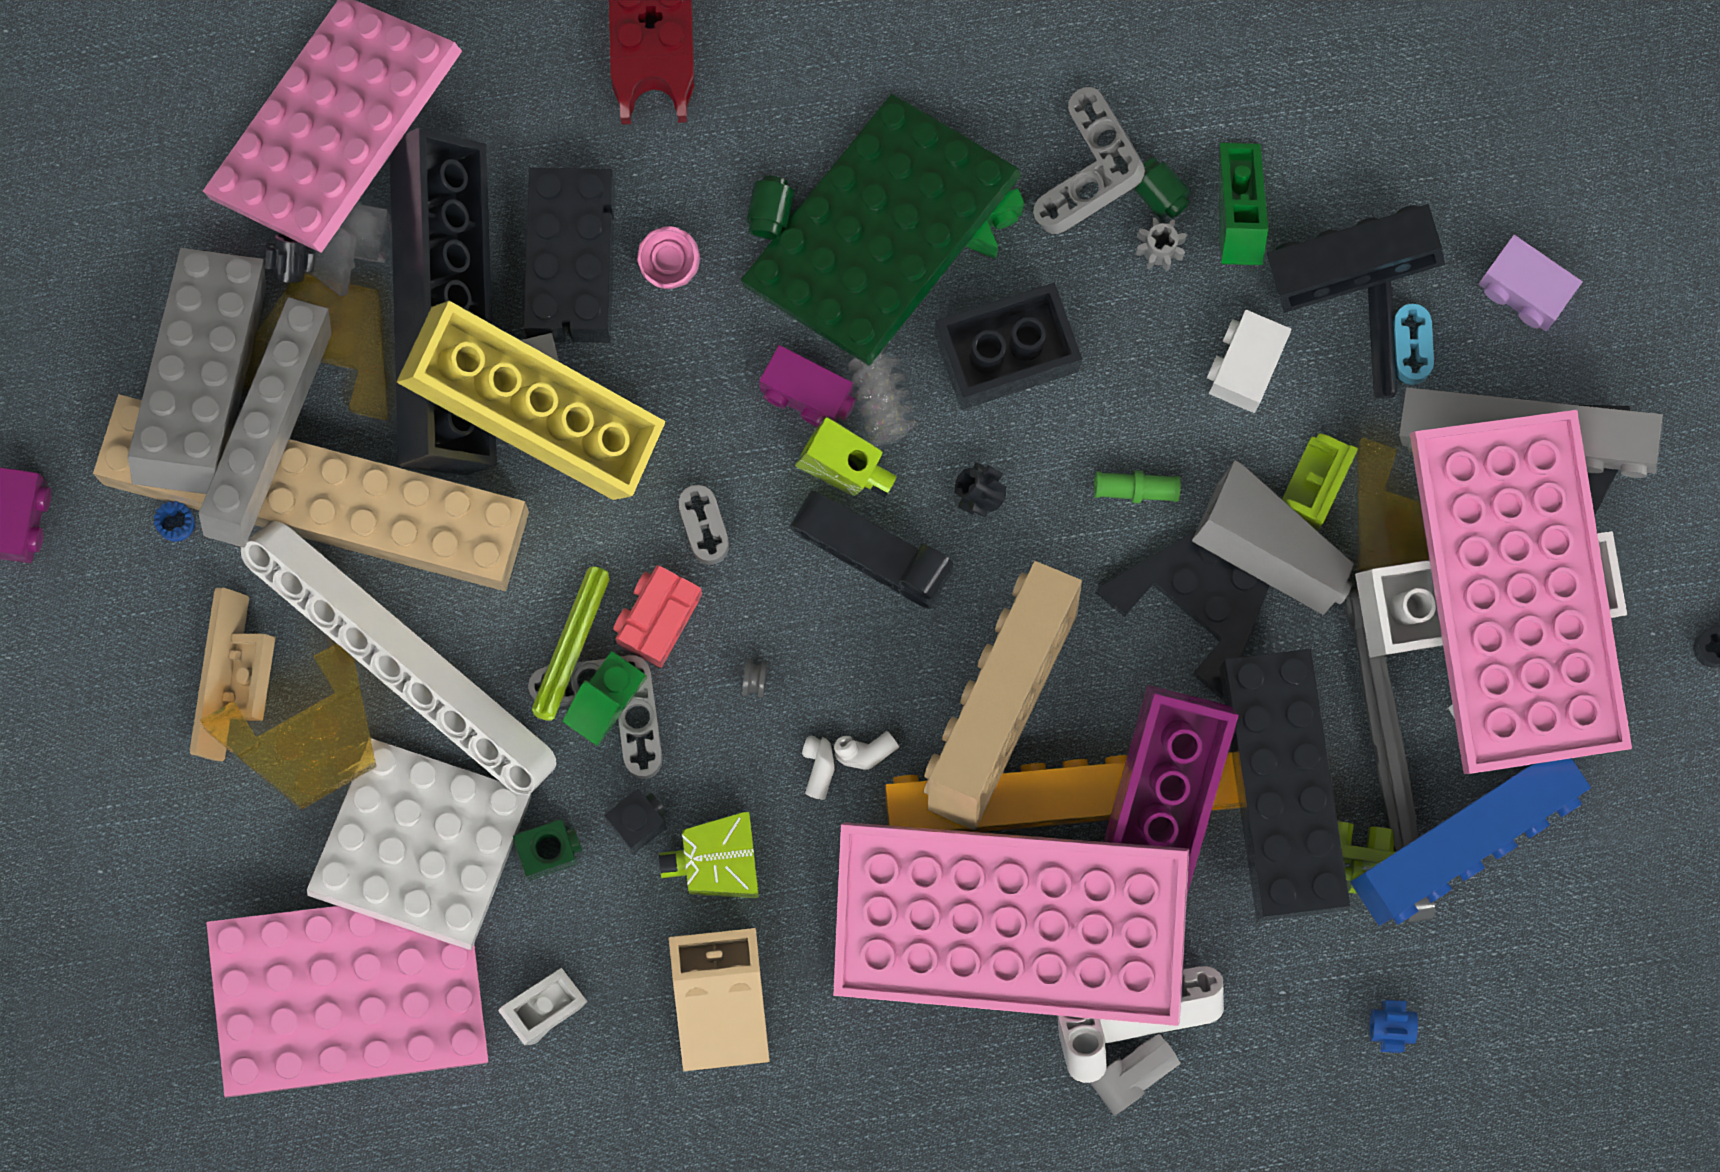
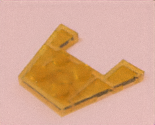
M305 274L303 281L290 283L255 335L243 388L250 390L289 297L328 308L332 335L321 362L358 370L349 405L350 412L388 420L389 411L386 396L387 384L383 355L381 302L378 290Z
M1362 437L1357 447L1358 569L1367 571L1430 560L1421 503L1385 490L1397 449Z
M337 643L314 655L316 664L334 694L257 737L254 735L234 701L200 719L206 732L300 810L377 767L355 660L353 656Z

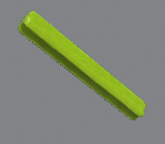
M591 566L586 571L532 706L533 715L539 719L552 721L556 716L610 580L609 573L602 568Z

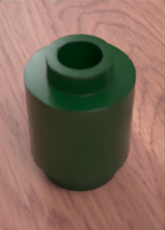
M1153 157L1144 163V177L1134 190L1160 219L1167 215L1174 219L1189 206L1190 201L1187 197L1191 190L1165 162L1160 163Z
M767 175L764 176L763 180L754 182L746 222L749 224L748 232L751 235L773 240L775 237L780 238L782 229H787L794 190L787 186L788 181L784 178Z

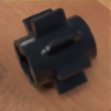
M281 233L275 236V244L266 243L264 268L273 269L274 279L281 282L297 283L304 280L305 272H314V249Z
M977 462L973 468L964 469L958 475L955 482L954 493L962 498L958 507L972 515L976 513L982 517H986L987 511H996L1003 504L1006 497L1007 486L998 482L1003 473L990 465L985 467Z

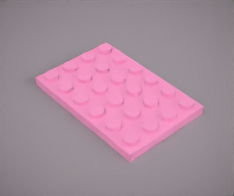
M337 0L219 169L215 172L203 192L211 200L322 253L459 57L462 50L455 42L359 1Z
M340 906L206 922L225 1098L488 1063L474 945L472 950H468Z

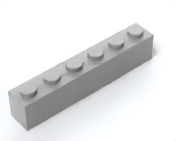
M288 297L199 510L200 522L205 537L245 548L332 335L328 308Z
M1406 387L1399 437L1402 446H1407L1408 451L1412 452L1410 433L1415 431L1577 410L1587 472L1602 473L1604 468L1621 470V474L1627 477L1644 478L1647 476V473L1656 474L1663 414Z

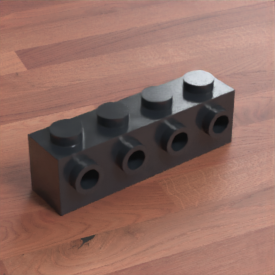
M1429 204L1406 206L1390 216L1380 219L1375 217L1366 218L1358 222L1356 226L1340 231L1327 230L1318 234L1314 239L1300 243L1287 242L1278 246L1274 251L1267 252L1284 313L1445 265L1442 245Z

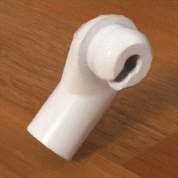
M808 736L802 755L805 758L815 759L805 794L816 799L825 800L834 773L831 743L824 737L818 739L815 736Z

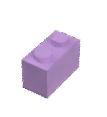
M1513 235L1478 285L1485 289L1484 293L1489 299L1500 305L1507 304L1517 311L1519 318L1525 324L1532 328L1538 329L1540 327L1547 331L1583 281L1516 235Z

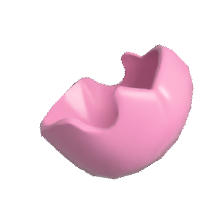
M664 226L649 232L640 243L637 262L643 277L654 286L663 289H674L688 284L696 275L701 259L698 245L689 233L673 226Z

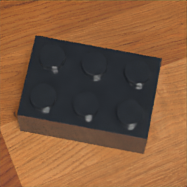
M1055 282L936 320L934 336L961 410L1078 373L1081 366L1082 357Z

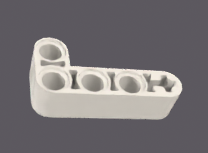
M1207 966L1183 970L1181 1014L1178 1026L1057 1015L1059 1038L1071 1077L1083 1083L1099 1080L1107 1069L1105 1043L1208 1024L1218 1020L1224 1011L1223 977L1220 972Z

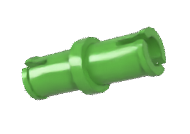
M1133 470L1132 474L1101 473L1096 471L1093 485L1094 498L1130 499L1131 503L1140 504L1142 500L1178 502L1181 489L1180 476L1143 475L1142 470Z

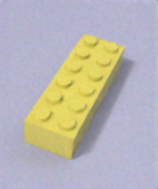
M450 301L431 307L396 382L612 500L633 496L666 422Z

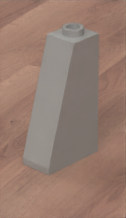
M1234 460L1218 481L1192 542L1322 615L1335 602L1339 605L1342 604L1353 584L1348 581V577L1354 564L1244 465Z

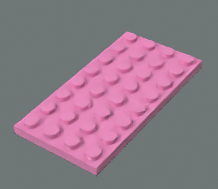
M1563 411L1410 433L1463 773L1471 774L1632 749L1578 411Z
M844 822L841 824L833 996L1178 1026L1181 1014L1189 849Z

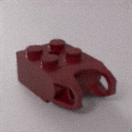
M609 0L611 82L613 92L620 106L621 124H631V115L634 111L635 102L640 95L651 90L662 91L669 95L677 112L678 123H687V107L695 89L692 0ZM655 24V28L648 29L646 25Z

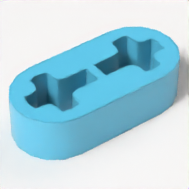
M1412 303L1404 305L1398 310L1393 318L1396 376L1405 384L1415 385L1426 380L1432 371L1434 350L1431 316L1426 308ZM1408 315L1413 316L1414 322L1421 323V326L1415 331L1414 339H1410L1409 327L1402 326L1401 324L1405 322ZM1411 349H1415L1416 361L1424 364L1417 373H1412L1410 366H1404V363L1407 362L1411 355Z

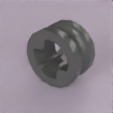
M746 658L742 696L748 697L750 693H756L758 698L764 699L767 660H762L760 664H754L752 659Z

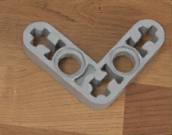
M1084 87L1077 90L1069 100L1068 109L1097 161L1042 195L1035 203L1033 210L1035 220L1050 234H1059L1068 230L1136 187L1144 177L1145 167L1108 102L1097 89L1092 87ZM1089 102H1091L1095 113L1099 117L1094 122H1092L1084 108ZM1106 130L1116 131V137L1110 145L1105 147L1097 145V138L1102 132ZM1119 154L1129 169L1124 175H1122L1118 164L1114 160V157H1117ZM1090 182L1098 183L1099 188L1095 196L1084 200L1079 197L1080 190L1085 184ZM1069 196L1077 205L1074 208H1071L1070 203L1066 199ZM1056 207L1059 216L1052 219L1049 211Z
M632 655L621 656L625 661L635 665V668L647 675V679L619 716L618 721L626 769L632 776L638 779H648L659 772L663 759L652 675L649 665L644 659ZM606 659L576 663L570 682L575 695L567 696L566 689L559 707L572 704L580 689L578 686L580 675L588 670L597 672ZM548 667L536 670L529 679L528 689L534 701L538 693L536 688L541 686ZM634 706H642L650 713L648 724L640 729L630 727L625 720L627 711ZM653 733V740L645 739V747L648 755H655V760L648 762V769L641 770L638 763H631V758L638 756L637 741L634 740L628 743L627 737L641 738Z

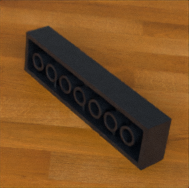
M422 128L403 135L390 154L396 382L431 307L450 301L492 324L486 144ZM396 383L399 466L469 475L497 465L496 436Z

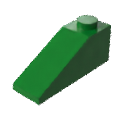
M1220 143L1219 242L1221 264L1263 265L1268 235V220L1261 144Z

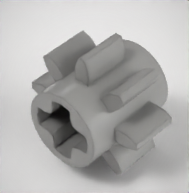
M1155 217L1152 220L1150 231L1142 228L1139 229L1137 237L1145 243L1137 246L1135 254L1138 256L1145 255L1148 260L1147 269L1152 268L1153 265H1163L1165 271H1169L1172 258L1177 260L1183 259L1185 251L1177 247V245L1183 244L1187 235L1186 233H1177L1174 228L1175 220L1172 219L1168 224H1159L1158 219ZM1160 239L1167 242V245L1162 250L1155 247V244Z

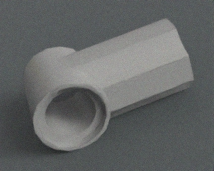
M1157 1034L1137 1047L1134 1052L1123 1060L1118 1058L1106 1067L1105 1074L1099 1080L1090 1082V1084L1115 1116L1145 1094V1089L1181 1063L1167 1041L1160 1034Z

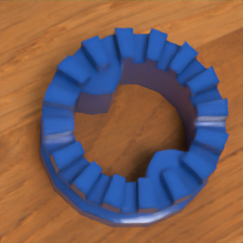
M168 501L166 504H162L156 510V515H154V525L157 531L169 541H183L194 531L195 518L183 503ZM178 512L184 513L186 520L182 529L175 527L171 532L164 528V521L168 515L175 517Z

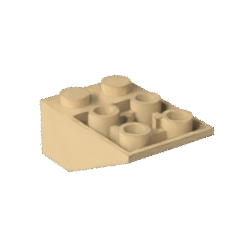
M756 928L669 937L683 1072L770 1062Z

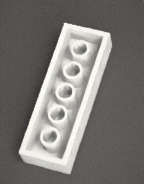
M1613 531L1598 533L1611 618L1627 615ZM1430 560L1371 569L1355 574L1370 658L1443 646Z

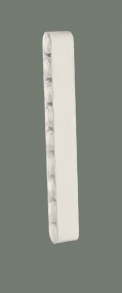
M279 521L270 522L247 541L245 548L241 547V557L245 565L509 790L518 795H529L555 769L556 757L544 742L290 527Z

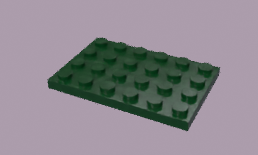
M891 94L788 220L787 229H782L780 238L775 237L741 278V282L749 291L870 366L1021 177L1018 167Z

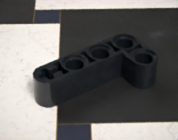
M813 490L810 491L789 526L801 538L927 609L932 607L952 573L953 562L938 550L923 544L917 549L829 497Z

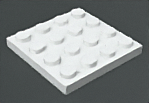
M370 738L308 885L307 894L310 897L472 950L513 846V835L518 833L531 800V793L524 796L518 795L498 780Z

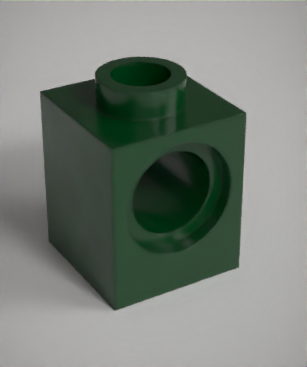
M562 819L513 835L525 875L529 881L578 865L575 854L582 852L576 830L574 827L566 829ZM554 838L561 842L559 855L550 860L541 858L538 854L539 845L545 839Z

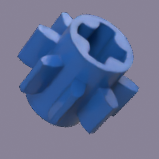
M1385 1000L1382 1001V1009L1371 1010L1369 1037L1370 1041L1381 1042V1052H1405V1044L1416 1043L1418 1016L1416 1011H1406V1001Z

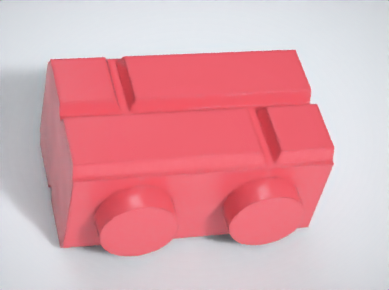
M656 565L652 574L645 571L639 579L634 590V594L639 596L631 611L626 608L622 610L613 630L618 633L615 639L620 647L662 668L701 599L702 590L699 586Z

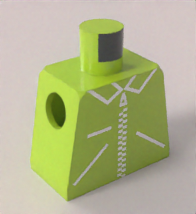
M827 417L813 431L795 464L797 468L852 496H856L866 487L885 498L897 478L893 473L877 465L883 453L880 449ZM848 460L856 464L858 471L853 470L849 466Z
M749 812L739 813L682 830L684 850L659 853L661 878L687 875L688 891L691 895L759 898Z

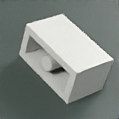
M1245 310L1240 322L1232 319L1222 341L1230 345L1224 358L1216 355L1207 379L1214 381L1209 394L1255 413L1292 329L1248 310Z

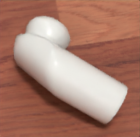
M888 731L884 732L870 744L852 740V737L847 735L838 738L834 744L835 756L840 763L863 770L873 768L899 748L897 742Z

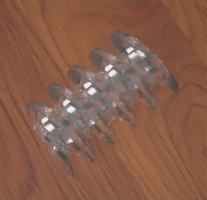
M882 352L870 366L857 358L848 363L849 370L856 372L852 376V382L854 386L860 388L856 392L857 401L865 403L860 408L862 417L869 419L864 426L867 433L873 434L869 439V443L873 446L897 441L907 436L910 430L918 426L917 420L904 419L906 414L914 410L913 404H900L899 401L910 394L909 389L896 388L895 386L905 379L904 373L891 372L892 368L901 363L900 357H887V354Z

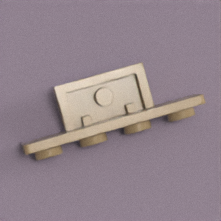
M216 588L214 591L190 745L191 755L213 761L225 760L231 720L263 721L276 638L267 634H244L249 597L227 588Z

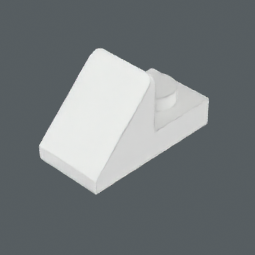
M560 968L503 1005L498 1011L524 1045L536 1044L551 1028L580 1010L587 1003V1000L564 970Z

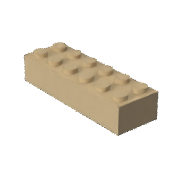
M1034 561L1028 574L1022 572L1019 575L1012 596L1016 597L1011 610L1004 608L997 621L995 632H998L995 644L994 646L986 644L978 662V668L981 669L976 682L968 681L960 700V704L964 705L959 718L953 716L950 718L942 740L946 742L941 755L934 753L926 768L924 777L928 780L924 793L928 795V811L974 831L976 830L1078 615L1081 579L1037 561Z

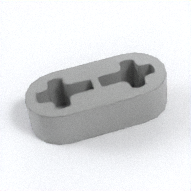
M692 485L681 493L678 501L680 515L691 550L695 558L701 563L707 565L717 564L723 561L729 550L728 536L716 498L710 489L702 485ZM693 496H699L701 501H709L710 504L704 506L706 520L699 522L695 510L686 509V507L692 504L691 498ZM709 528L713 540L722 541V543L716 545L717 552L714 554H709L707 549L698 548V546L704 543L703 529Z

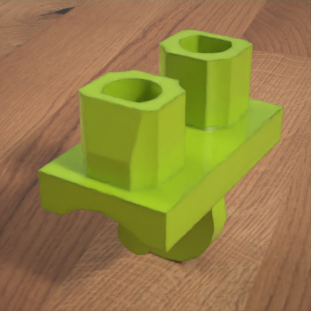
M1337 821L1343 862L1350 864V867H1344L1346 880H1348V893L1357 894L1350 882L1368 871L1363 870V866L1374 867L1395 853L1393 829L1381 827L1368 828L1365 848L1351 846L1354 824Z

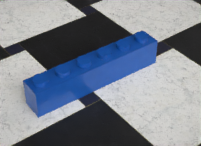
M1572 758L1531 764L1350 883L1378 926L1392 918L1398 925L1419 912L1415 903L1424 897L1432 903L1451 891L1452 888L1448 882L1459 875L1464 882L1483 870L1485 866L1481 860L1492 854L1497 860L1518 847L1514 841V838L1525 833L1529 839L1550 826L1546 817L1556 811L1560 817H1563L1582 805L1578 797L1591 789V786Z

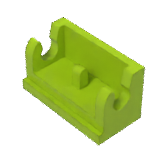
M1318 433L1317 438L1313 436L1310 438L1282 497V500L1316 531L1324 523L1358 448L1352 445L1349 446L1322 433Z

